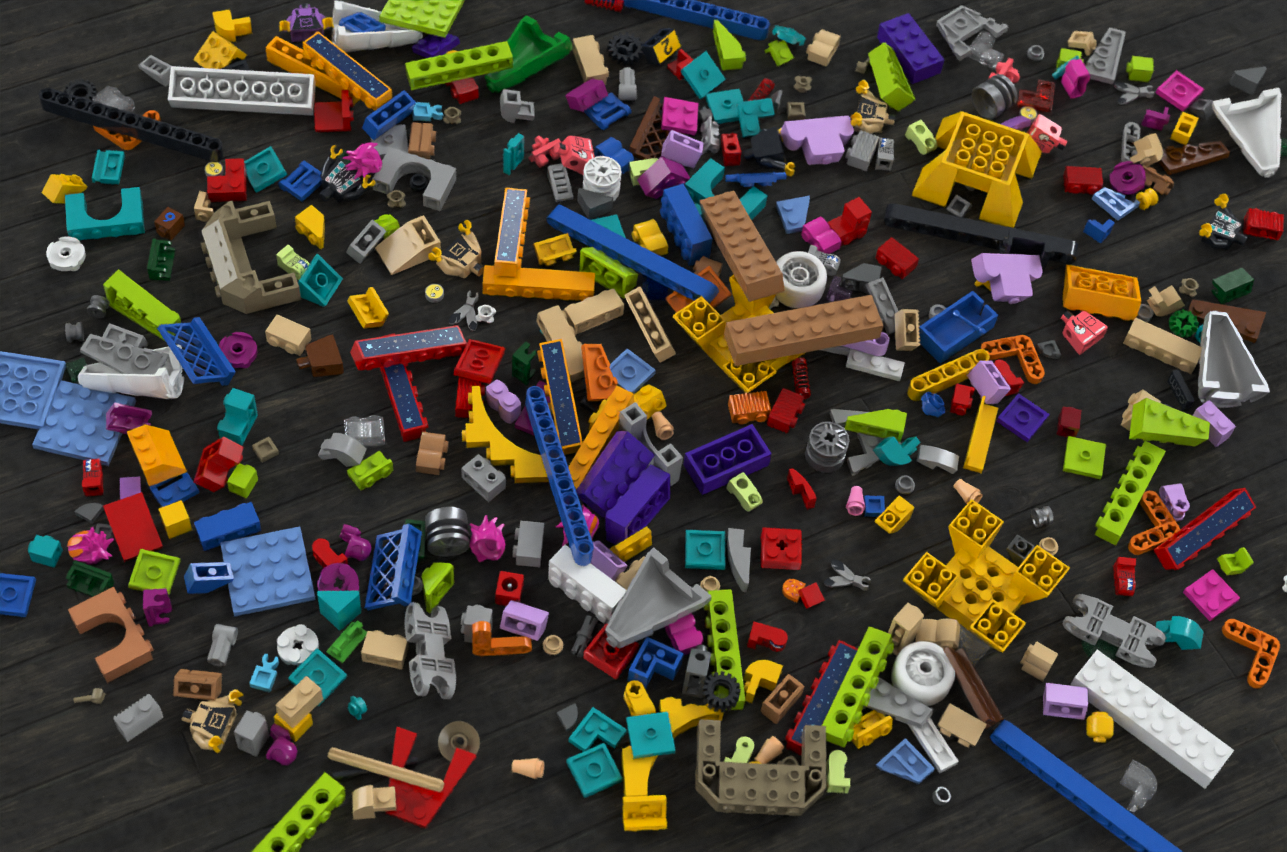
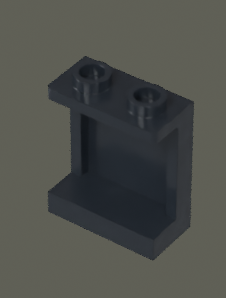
M1010 230L1008 237L1003 239L999 254L1040 255L1043 274L1052 252L1053 238Z

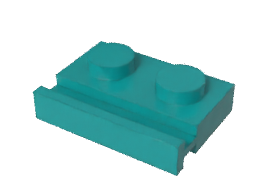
M519 133L509 140L507 144L508 149L505 148L503 150V172L508 175L511 174V169L514 170L524 159V136Z
M97 150L92 182L96 183V181L104 184H119L125 158L124 151L106 150V152H101V150Z

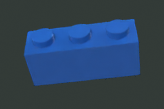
M403 90L367 116L362 129L373 140H376L413 112L416 102Z
M252 502L242 503L230 510H222L213 516L202 517L194 522L196 533L204 551L220 546V542L240 539L261 531L260 521Z

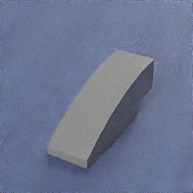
M728 528L726 546L730 568L742 592H747L751 548L743 547L744 530Z

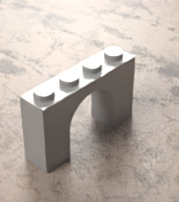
M389 147L382 160L381 170L375 173L373 180L376 181L373 190L388 194L393 191L397 181L402 176L409 173L422 174L430 180L423 194V206L441 211L456 181V168Z
M635 402L620 411L618 431H628L655 454L649 465L652 464L669 473L670 486L679 481L683 457L672 444L659 451L656 450L646 431L647 415Z

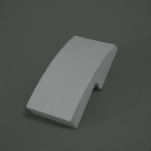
M919 446L917 462L931 469L938 466L952 474L957 471L958 455L937 447Z

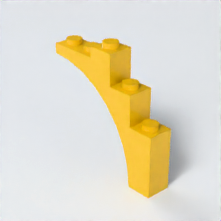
M472 386V393H468V404H472L473 411H469V423H466V430H462V442H466V448L490 447L486 448V458L490 459L492 465H511V477H515V483L549 482L541 455L528 452L506 439L496 429L486 413L481 398L480 386Z
M674 697L660 700L659 713L668 712L673 739L686 730L698 726L699 720L722 721L724 714L721 713V709H718V712H714L715 708L712 707L710 710L708 704L702 706L687 704L682 706L681 699ZM631 746L622 748L624 797L647 796L649 774L658 756L633 759Z

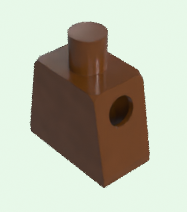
M333 334L305 346L306 356L296 359L299 370L310 367L314 377L344 373L343 362Z

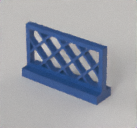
M200 317L193 318L190 323L161 324L158 326V331L193 384L220 382L222 386L229 385L236 371ZM167 331L175 333L176 336L169 334ZM178 336L188 340V343L179 339ZM176 344H178V345L184 347L185 350H183V349L177 347ZM187 349L190 350V351H192V352H194V353H196V354H198V355L195 356V355H193V354L187 352ZM184 357L194 361V364L186 361ZM196 363L206 367V370L196 366ZM193 371H195V372H197V373H199V374H201V375H203V376L197 377Z
M411 524L403 525L401 530L377 535L365 603L367 610L395 604L408 606L411 603L422 532ZM401 537L400 544L397 545L396 542ZM389 540L387 545L382 549L383 541ZM394 546L395 550L388 556V551ZM398 555L397 562L394 563L393 560H394V559L396 558V556ZM383 557H385L386 560H385L384 563L379 567L380 561L382 560ZM391 564L393 567L385 574V569ZM394 573H395L394 580L391 581L390 578H391V577L394 575ZM380 575H382L383 578H382L381 581L376 585L377 579L380 577ZM388 582L390 585L382 592L381 589ZM392 592L391 599H388L387 596ZM379 593L380 597L373 602V598Z

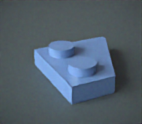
M1106 187L1096 192L1092 197L1093 201L1116 220H1120L1135 210L1141 203L1138 200L1132 202L1124 199L1125 195L1116 193Z
M809 196L778 201L776 203V208L786 234L802 231L806 221Z
M906 738L876 764V767L880 770L920 784L935 769Z

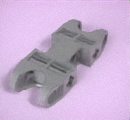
M1078 594L1074 597L1073 604L1079 608L1078 610L1083 614V617H1065L1063 626L1067 631L1094 646L1100 638L1118 647L1115 656L1134 665L1145 668L1155 666L1156 658L1150 654L1151 652L1145 645H1163L1166 636L1162 631L1133 616L1130 623H1127L1111 615L1110 612L1113 606L1095 597Z
M411 602L405 613V633L407 642L416 643L417 656L409 662L414 692L418 696H426L430 684H432L440 693L441 698L451 699L456 688V671L454 659L445 658L444 645L451 640L450 624L446 610L443 607L435 606L431 612V617H428L423 612V608L420 607L419 603Z

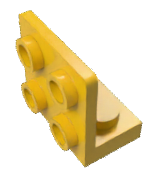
M212 31L194 60L204 68L221 69L228 66L232 59L237 57L244 60L247 54L221 35Z

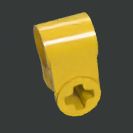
M636 680L630 681L626 685L624 700L631 716L656 713L655 707L649 699L643 684Z

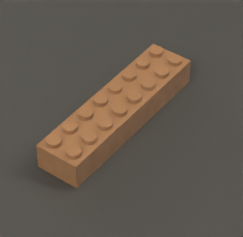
M735 191L725 192L700 200L702 218L748 301L751 302L784 292L783 273Z
M872 295L726 322L724 336L734 365L739 366L878 339L883 329V323Z

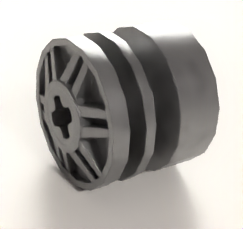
M996 74L974 88L971 92V99L976 111L985 119L991 120L1017 103L1018 94L1014 84L1008 77Z
M822 422L811 430L805 456L806 461L813 469L829 473L838 470L843 465L850 442L845 428L837 423Z
M442 507L426 515L428 551L431 554L443 557L454 556L465 552L469 548L467 514L464 510L456 507Z

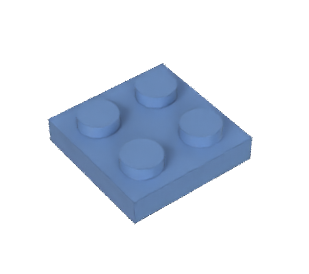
M628 348L610 364L613 377H616L618 381L617 386L632 393H636L655 375L656 371Z

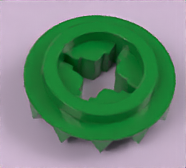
M1184 309L1176 310L1169 319V327L1177 336L1190 337L1198 329L1199 322L1197 321V316H1194L1191 311H1185ZM1186 318L1187 324L1181 328V321Z

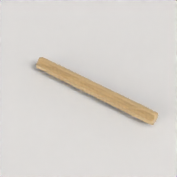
M330 748L328 758L430 790L441 792L444 787V782L441 779L337 748Z

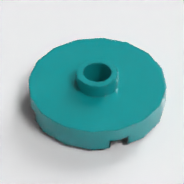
M774 26L772 31L774 35L777 33L780 39L791 44L799 42L801 46L804 45L806 40L803 35L797 33L792 28Z

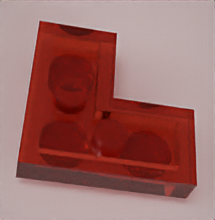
M1038 80L1036 92L1020 89L1017 106H1030L1035 110L1051 113L1055 83Z

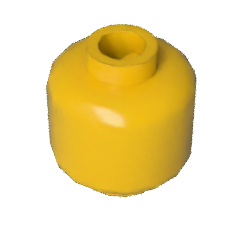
M1092 712V715L1087 717L1086 734L1088 737L1093 738V742L1105 743L1106 739L1113 736L1114 720L1108 716L1109 713Z

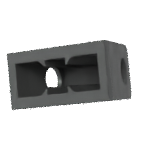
M698 645L696 649H691L682 694L702 698L703 685L706 680L711 653L708 652V648L704 645Z

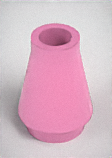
M859 486L851 488L846 504L848 513L853 516L861 515L865 510L863 490Z

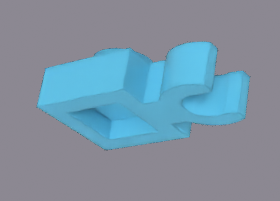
M416 102L412 112L413 120L430 121L431 117L441 120L443 113L438 112H441L442 106L435 105L430 107L429 103Z
M264 654L262 658L263 667L256 666L250 681L251 688L266 692L271 691L277 676V671L273 669L279 664L278 657H275L273 662L268 663V654Z

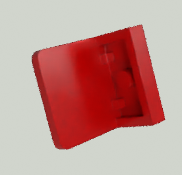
M341 90L342 101L319 102L314 104L316 132L351 131V121H354L353 110L350 111V107H353V97H349L348 90Z

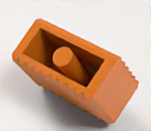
M767 391L729 396L728 407L732 423L746 424L749 421L763 422L768 419L771 407Z

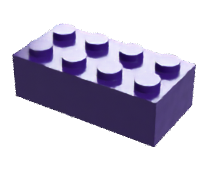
M909 13L880 23L877 38L881 43L885 42L894 49L904 74L912 84L941 73L944 58Z
M753 424L685 453L683 465L703 495L728 484L729 480L742 472L745 475H749L769 466L772 454Z
M617 431L577 488V496L601 517H605L606 512L616 505L618 498L627 492L630 484L636 482L642 470L647 468L655 454L628 431Z
M652 464L646 470H642L636 482L630 484L627 492L620 496L616 505L605 514L607 541L617 545L645 528L670 499L669 473Z

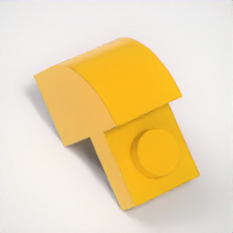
M230 9L213 12L217 34L229 42H236V36L252 34L250 17L232 20Z
M1182 112L1170 139L1187 145L1199 118Z
M768 660L755 661L749 665L743 679L746 681L744 686V692L746 693L745 701L753 702L758 686L774 691L783 665Z

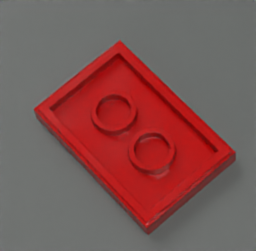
M469 339L454 369V375L491 384L504 356L505 348Z
M142 492L103 506L124 562L137 558L140 549L153 552L163 548Z

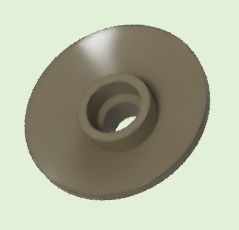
M455 721L446 725L440 732L438 747L441 754L451 762L456 748L477 754L480 747V738L472 725L462 721ZM458 737L463 738V744L457 742Z

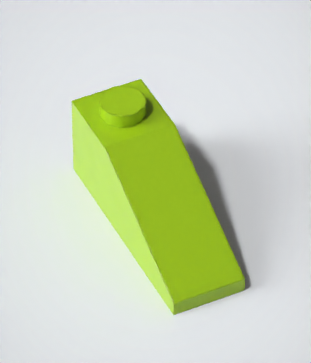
M714 20L713 35L722 70L742 69L743 61L746 60L745 51H742L741 44L718 20Z
M885 409L848 416L845 430L880 438L894 436L898 442H901L907 413L900 410Z

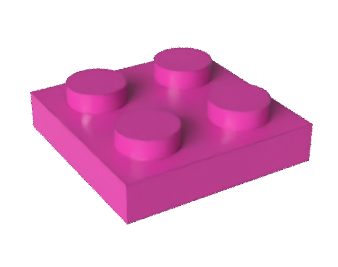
M1176 71L1157 88L1156 94L1183 112L1203 93L1204 89Z
M664 97L661 129L696 135L698 103Z
M1213 569L1183 591L1187 598L1209 621H1212L1240 599Z

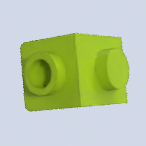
M775 40L768 44V49L764 50L766 53H771L777 66L794 58L784 40L781 42Z
M390 214L382 215L379 219L375 220L377 224L386 230L383 236L384 240L400 228L398 221Z
M1240 548L1234 554H1223L1217 558L1221 569L1226 575L1242 574L1254 563L1246 548Z

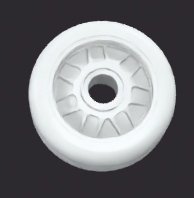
M795 251L783 255L776 261L783 273L785 290L776 294L775 297L779 302L791 308H804L812 306L820 300L825 290L827 272L823 263L817 257L807 252Z
M926 641L914 642L905 646L897 655L891 672V680L894 687L926 706L937 704L943 700L949 693L955 678V670L944 653L943 648Z

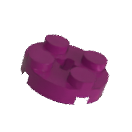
M1125 161L1117 164L1112 174H1110L1111 186L1117 193L1123 195L1133 194L1145 187L1146 174L1140 164L1137 165L1131 161ZM1127 175L1132 177L1130 180H1124Z
M244 332L232 333V336H225L219 343L220 349L233 368H248L258 353L253 337ZM238 347H241V352L236 353L235 351H233L234 349L237 350Z
M330 564L320 573L321 575L317 583L318 591H359L358 576L348 564ZM336 578L343 581L340 589L333 585L336 583Z

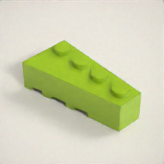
M884 42L868 53L881 99L890 108H895L897 111L902 110L915 101L894 49Z
M119 269L103 284L110 307L162 340L164 338L157 329L159 325L181 323V318L175 311L170 310ZM167 331L169 334L175 335V333Z
M1145 398L1133 405L1129 439L1135 440L1138 438L1143 439V441L1155 440L1160 443L1172 442L1178 445L1197 446L1209 439L1210 422Z

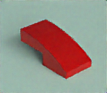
M793 468L789 469L787 481L793 495L801 493L806 508H814L817 497L811 486Z

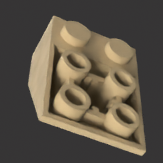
M423 215L405 223L378 244L375 250L390 274L394 275L429 260V253L432 252L435 255L432 251L433 248L438 247L441 250V242Z

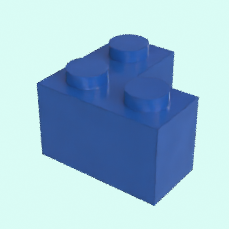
M646 637L629 669L628 681H639L646 689L654 672L674 680L682 664L684 653Z

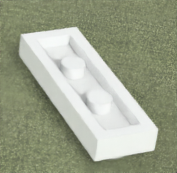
M850 348L846 367L900 381L905 362L882 356H874Z
M931 718L921 728L908 724L939 773L957 765V758Z

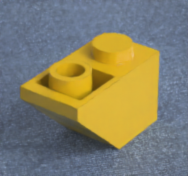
M51 174L41 193L53 203L65 204V195L82 193L88 186L77 175Z
M310 205L295 216V228L300 234H304L311 244L317 245L322 249L324 247L325 234L324 215Z
M898 496L875 520V523L889 534L897 532L911 518L914 506L901 496Z

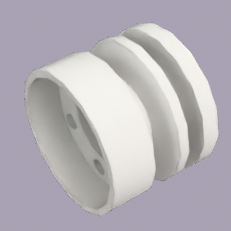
M599 156L590 159L584 167L583 189L613 197V201H615L620 192V165L610 157Z

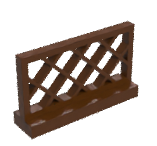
M653 97L628 149L633 157L646 160L661 156L662 147L666 139L660 140L658 134L665 133L666 137H668L669 132L663 129L655 130L653 126L655 123L662 124L659 110H662L663 104L659 103L660 98ZM653 135L656 141L649 143L647 136ZM658 145L661 151L654 153L652 146ZM648 148L650 154L645 155L640 150Z
M950 647L944 648L943 651L955 670V677L978 718L987 724L985 729L987 730L1003 721L1004 718L964 648L957 651Z

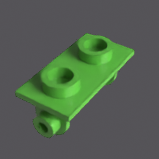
M359 621L351 622L326 653L343 664L366 637L367 631L362 629L363 624Z

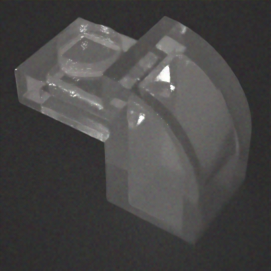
M1132 760L1120 784L1134 791L1127 809L1135 813L1138 807L1143 808L1147 799L1150 800L1156 793L1157 780L1148 767Z

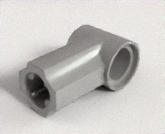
M624 68L620 70L618 99L636 100L637 87L635 85L634 70Z
M221 624L215 625L212 635L213 643L207 658L208 663L218 667L226 665L231 646H234L237 639L238 628Z

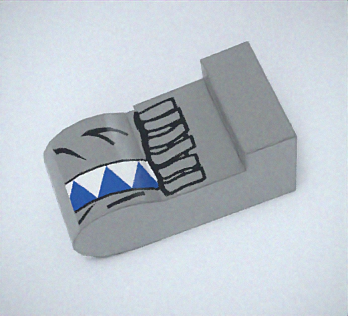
M879 138L875 169L891 171L894 160V139ZM880 161H888L889 163L882 165Z
M811 245L808 253L814 255L823 263L827 275H835L841 263L840 258L834 254L818 251V247Z

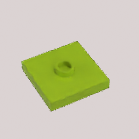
M1068 436L1063 471L1101 479L1106 444Z
M140 549L128 588L139 591L167 588L169 595L180 564V558Z

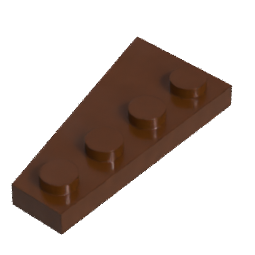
M1221 141L1199 143V146L1188 144L1183 145V148L1168 146L1162 150L1163 155L1158 163L1168 175L1228 158L1230 152Z
M1193 299L1188 308V311L1197 316V321L1203 324L1205 316L1210 311L1227 313L1241 337L1252 343L1256 342L1266 312Z

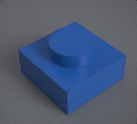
M884 496L864 497L865 516L879 517L885 510Z

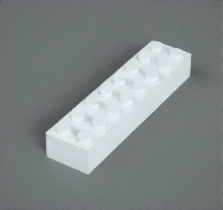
M171 66L168 101L172 108L313 115L316 81L314 74Z
M1096 650L1070 685L1087 688L1089 703L1101 712L1109 713L1108 716L1112 717L1116 723L1203 788L1208 786L1234 751L1099 650Z

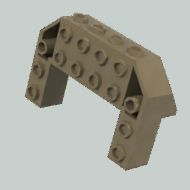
M229 201L213 214L202 229L204 242L201 243L203 254L207 253L208 257H205L207 267L212 268L210 276L212 282L217 284L214 287L217 298L221 297L224 305L245 314L301 300L295 273L259 281L256 271L251 269L241 237L276 228L275 215L270 201L235 209L233 202Z
M699 720L697 727L695 786L696 791L715 811L801 816L823 795L826 789V726H804L802 731V766L720 762L721 721Z

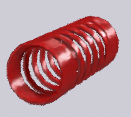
M585 0V4L590 5L592 2L593 6L596 4L597 7H599L601 4L602 7V0L600 1L599 5L598 0H596L594 4L593 0ZM605 0L603 7L605 6L606 9L610 6V10L614 8L617 12L622 11L624 0H617V3L615 0L612 9V0H610L608 7L607 0Z
M763 79L748 101L760 99L758 96L761 94L766 99L768 94L774 89V83L770 79Z
M799 357L792 361L795 391L797 394L804 396V399H807L811 396L809 380H807L809 378L806 371L808 369L806 367L807 362L805 358ZM798 372H806L805 375H796ZM807 376L806 379H796L798 377ZM805 380L808 381L807 383H802V384H798V383H797V382H799V381H805ZM800 385H808L807 388H806V387L798 388V386H800Z

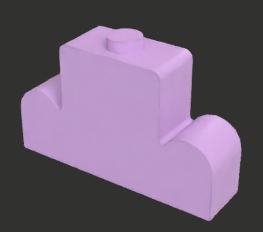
M849 116L785 121L780 133L784 145L788 149L798 150L801 146L807 164L813 165L839 162L845 151L843 146L848 143L854 129Z
M982 253L971 259L975 278L981 283L990 281L994 301L1015 304L1033 295L1031 282L1042 276L1040 255Z

